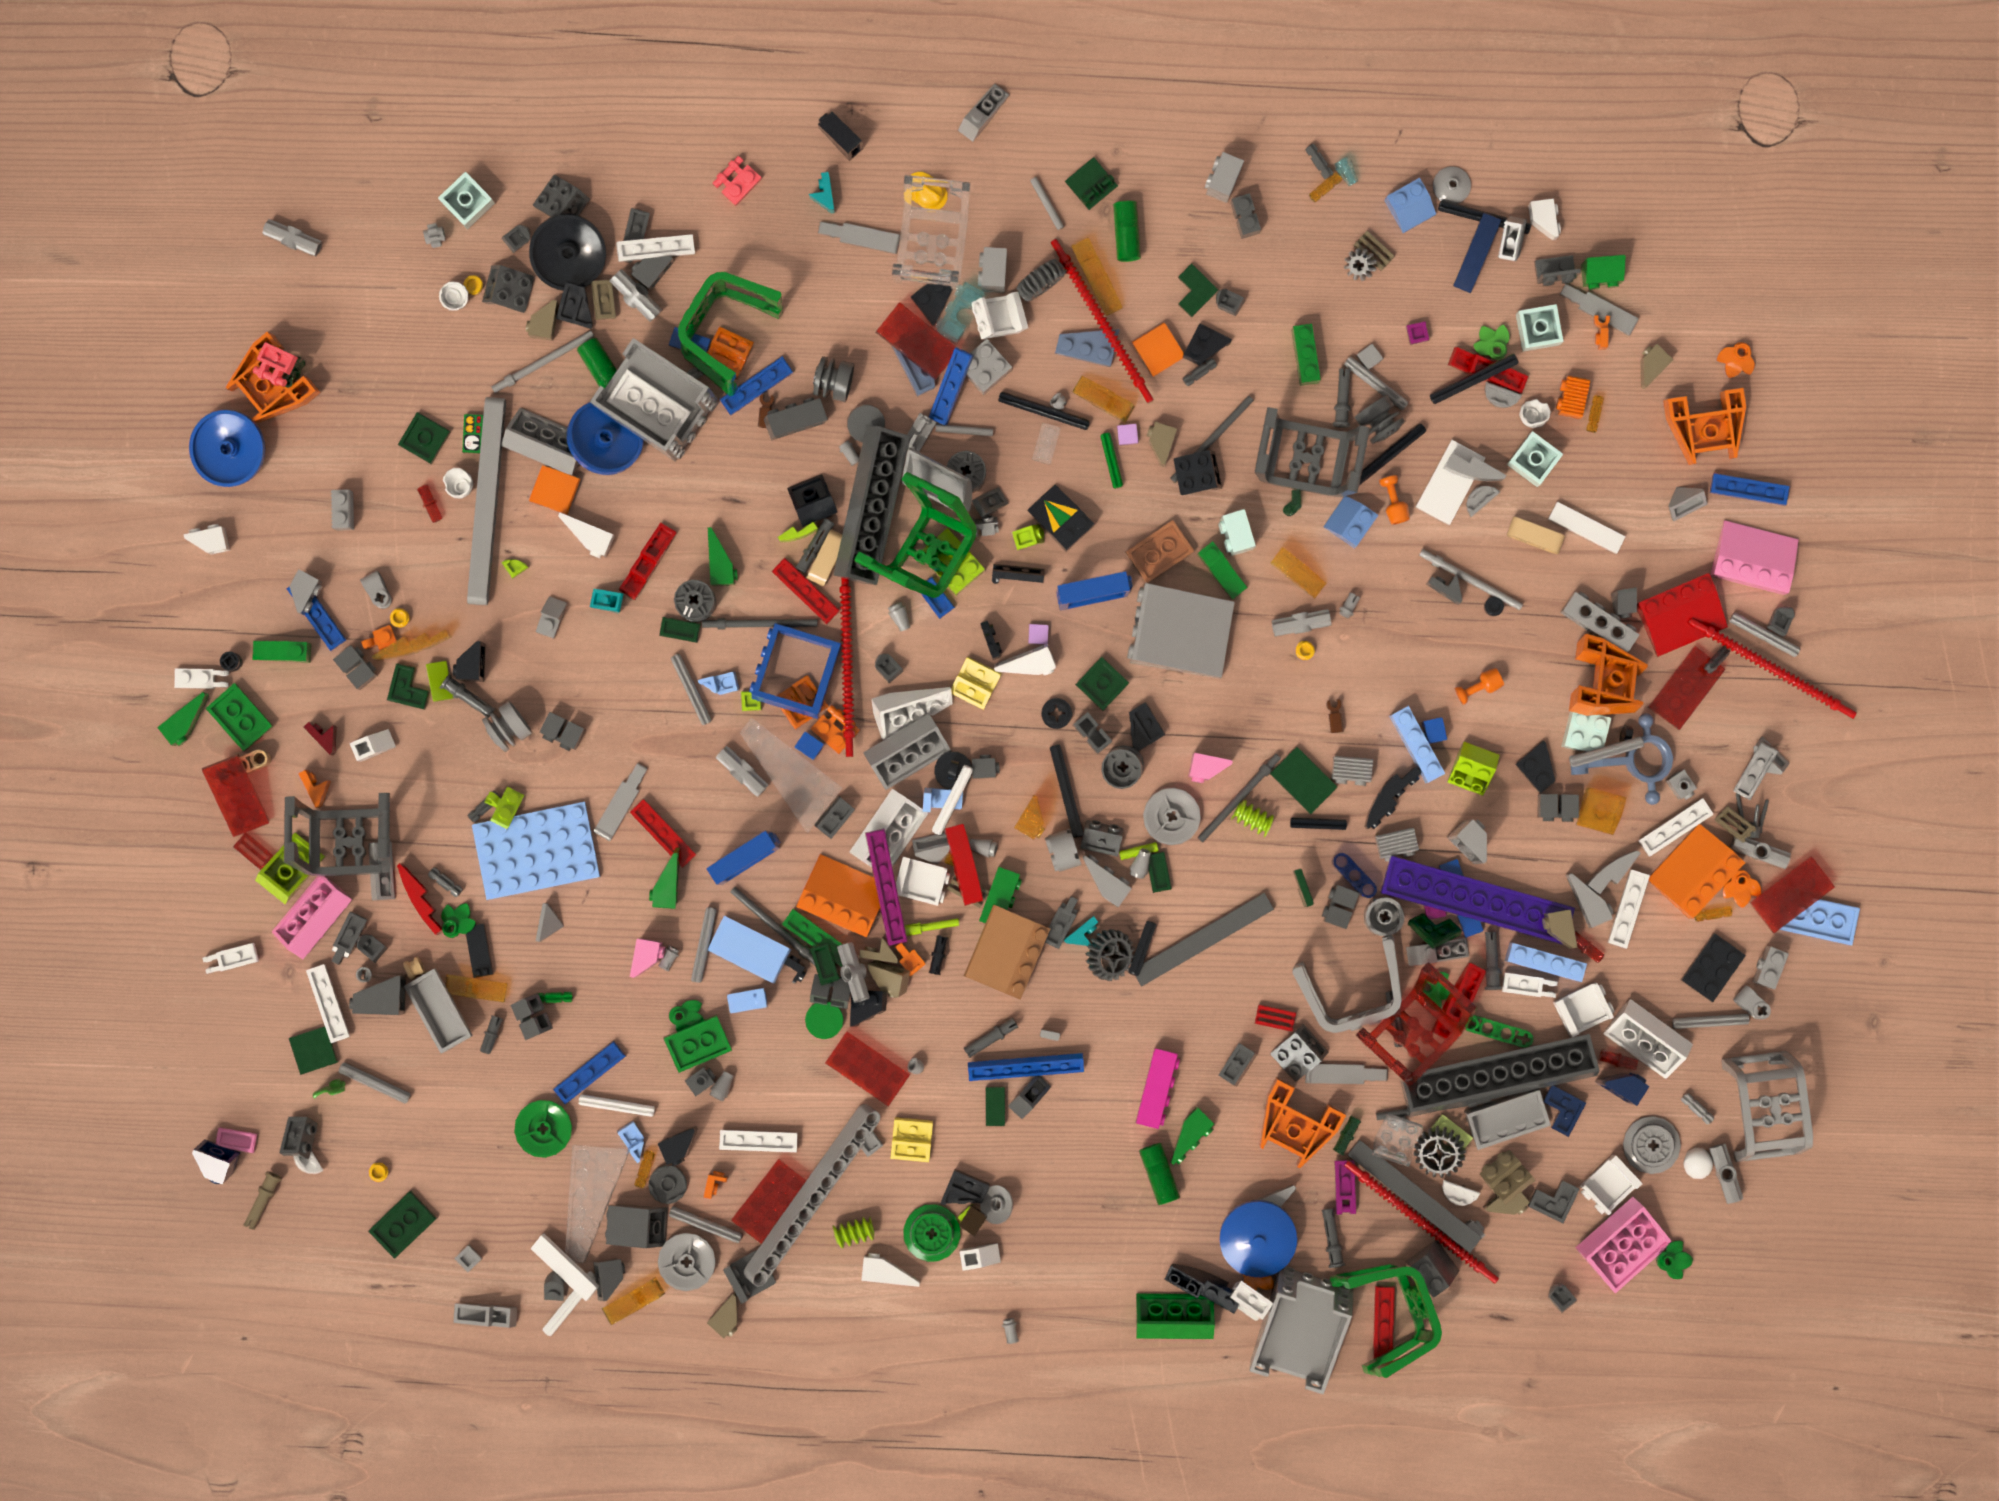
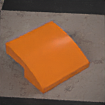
M1164 322L1132 341L1138 355L1153 377L1183 359V351Z
M719 327L707 353L736 372L735 379H738L754 342Z
M542 465L529 501L567 515L581 479Z
M807 675L777 696L813 707L818 690ZM825 700L820 713L829 707ZM781 708L795 730L813 718Z

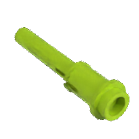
M958 918L925 924L918 922L904 925L906 936L922 934L924 931L960 926Z

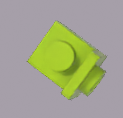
M1039 524L1012 532L1017 550L1045 542L1044 531Z

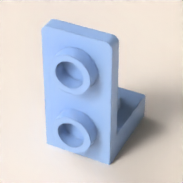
M925 788L923 812H931V808H943L952 789ZM963 792L954 809H962Z
M765 988L727 995L730 1013L768 1007Z

